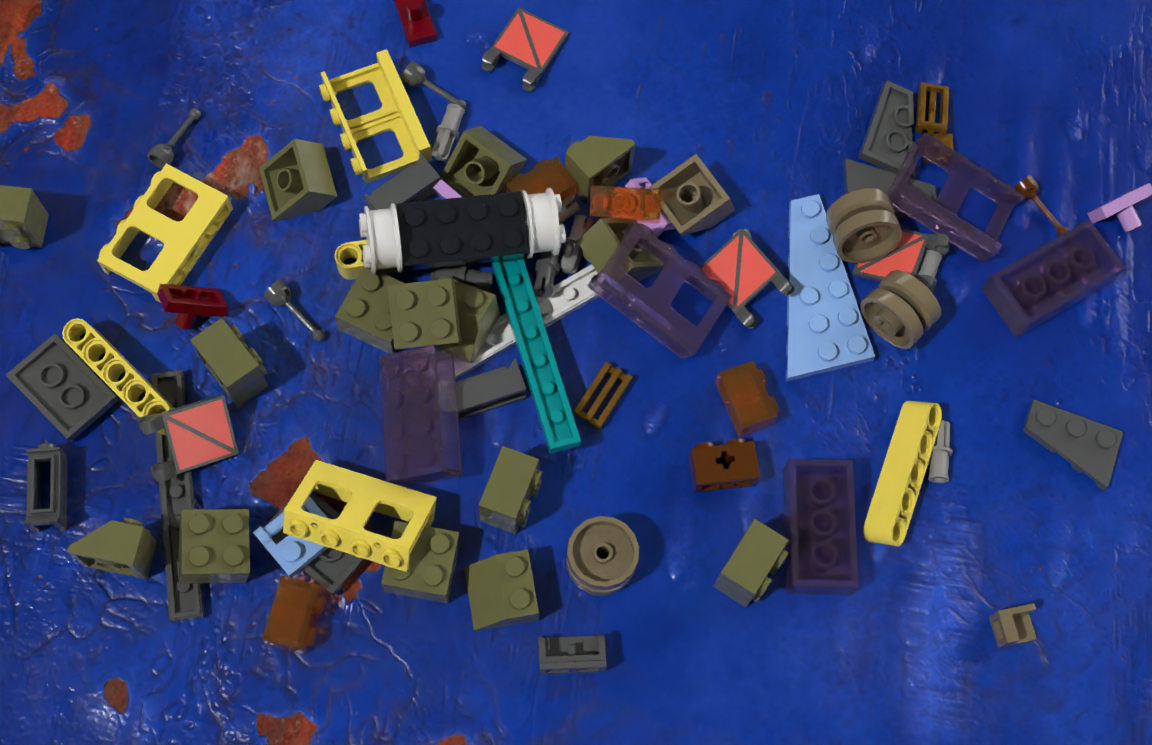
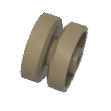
M873 188L855 190L841 196L831 204L826 212V222L830 233L833 235L837 254L842 260L849 263L874 261L886 256L902 240L903 232L898 219L894 215L895 211L892 202L886 192Z
M900 270L891 271L880 282L878 288L873 289L860 304L861 312L870 327L885 341L901 349H910L922 337L923 331L929 330L941 316V307L929 288L916 277Z
M597 516L585 520L575 528L568 541L566 567L571 580L579 589L591 595L607 596L619 592L629 584L638 564L639 545L636 536L625 523L614 517ZM604 553L608 555L606 559H600L598 557L602 556Z

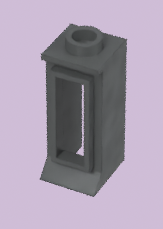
M420 153L417 164L413 163L373 190L370 196L364 194L365 204L369 210L390 208L391 203H395L396 207L398 203L426 201L437 194L433 187L441 177Z
M514 358L509 368L504 366L452 383L451 387L448 386V383L444 384L446 395L441 396L446 414L452 413L455 422L525 400V391L527 389L517 361Z
M49 443L40 444L34 449H26L28 453L26 518L23 524L33 532H41V525L50 524L55 525L59 530H67L68 455L57 445ZM42 462H51L49 509H41Z

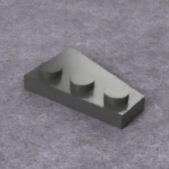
M886 80L882 85L858 156L859 159L889 172L912 179L915 177V167L913 166L915 142L912 141V125L914 124L913 91Z
M845 158L843 163L845 194L865 188L879 189L886 192L889 196L896 217H936L938 209L935 185Z
M1033 400L1030 403L1022 431L1050 452L1057 453L1066 459L1077 472H1083L1096 482L1095 485L1100 489L1106 490L1110 483L1123 431Z

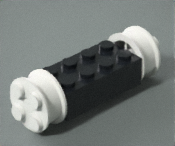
M550 187L546 188L545 193L527 194L525 190H521L519 192L398 203L396 207L395 203H391L390 208L369 210L368 206H364V213L359 214L361 238H367V245H363L362 250L364 268H371L372 275H375L376 270L397 268L398 272L522 259L526 256L527 258H532L533 253L549 251L556 256L559 254L561 243L566 242L564 225H559L558 212L562 211L560 194H554Z

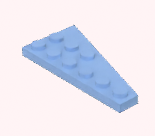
M820 195L791 200L789 204L788 281L795 287V291L787 297L786 382L873 361L875 358L843 261L837 254L833 235L828 228L826 212Z

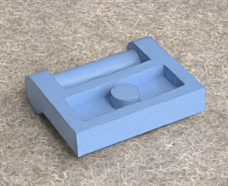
M309 496L302 509L327 518ZM282 512L264 528L261 526L257 528L253 534L288 576L292 578L324 552L327 547L288 535L276 545L271 538L283 529L284 512Z

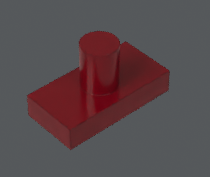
M393 0L409 48L437 41L436 32L425 0Z
M160 284L157 292L164 312L178 313L175 323L178 327L185 330L193 329L198 315L225 317L228 309L220 289Z

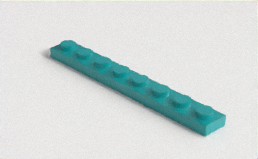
M524 259L491 262L549 454L579 447L581 439Z

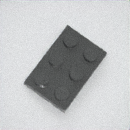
M55 333L6 374L8 379L70 443L119 401L118 397Z
M314 492L310 494V497L327 518L337 519L340 516L338 512ZM288 502L271 519V521H273L277 516L284 512V509L287 506ZM282 529L271 539L277 545L288 534L283 533ZM327 548L302 570L332 596H335L366 559Z

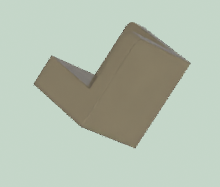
M1034 603L999 610L989 616L998 648L1026 643L1036 639L1029 615L1036 610Z

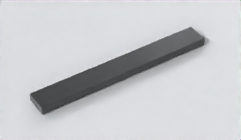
M183 370L151 374L152 386L174 408L187 405L185 373ZM155 432L157 462L173 461L166 435ZM193 469L179 473L166 481L159 482L168 610L171 623L205 618L202 583L179 584V518L181 509H196Z

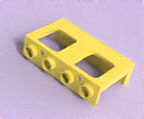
M387 49L376 53L378 63L328 80L325 71L321 72L323 84L319 85L324 102L330 101L333 107L329 109L335 127L341 126L343 133L339 135L345 151L351 149L354 158L350 159L356 176L362 175L365 184L401 172L413 163L417 164L420 153L427 161L432 160L431 146ZM365 83L373 84L382 107L371 113L346 120L336 95ZM386 131L394 132L404 153L400 159L378 167L367 169L356 144L361 140Z
M166 163L161 171L154 174L150 187L145 194L137 198L133 211L128 218L119 223L116 234L110 243L105 244L100 250L97 260L104 273L109 274L112 271L151 292L155 300L160 302L157 295L160 284H182L233 210L229 197ZM174 182L198 195L197 201L180 222L174 221L154 210ZM139 231L164 243L162 251L146 271H141L120 259Z
M315 460L284 509L283 533L407 572L411 551L424 527H431L434 521L437 497ZM312 492L347 502L337 519L325 518L302 509ZM373 511L409 522L399 539H392L364 529V526Z

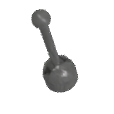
M414 60L403 71L401 81L407 85L416 87L424 84L451 103L457 104L465 110L466 102L463 99L457 100L428 81L424 68Z
M193 108L189 111V117L167 144L160 143L151 148L147 153V158L151 163L160 169H163L166 163L168 165L172 163L174 159L172 147L190 124L201 117L199 109Z
M282 279L269 286L264 293V297L274 306L285 305L313 334L312 336L315 341H323L325 333L322 330H317L290 302L291 290Z

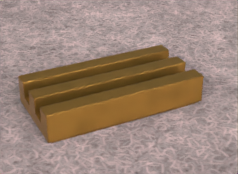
M924 82L920 83L918 88L916 132L922 133V130L925 129L927 134L933 135L934 131H937L939 136L945 137L948 126L949 87ZM926 90L930 91L928 121H925ZM937 92L941 93L939 123H935Z
M606 361L575 408L574 415L601 430L633 377L629 374H623L621 369L613 368ZM607 373L610 374V379L586 414L583 412ZM617 379L622 381L599 419L593 418Z

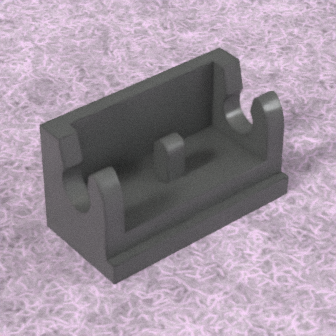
M605 635L538 637L539 675L606 671Z

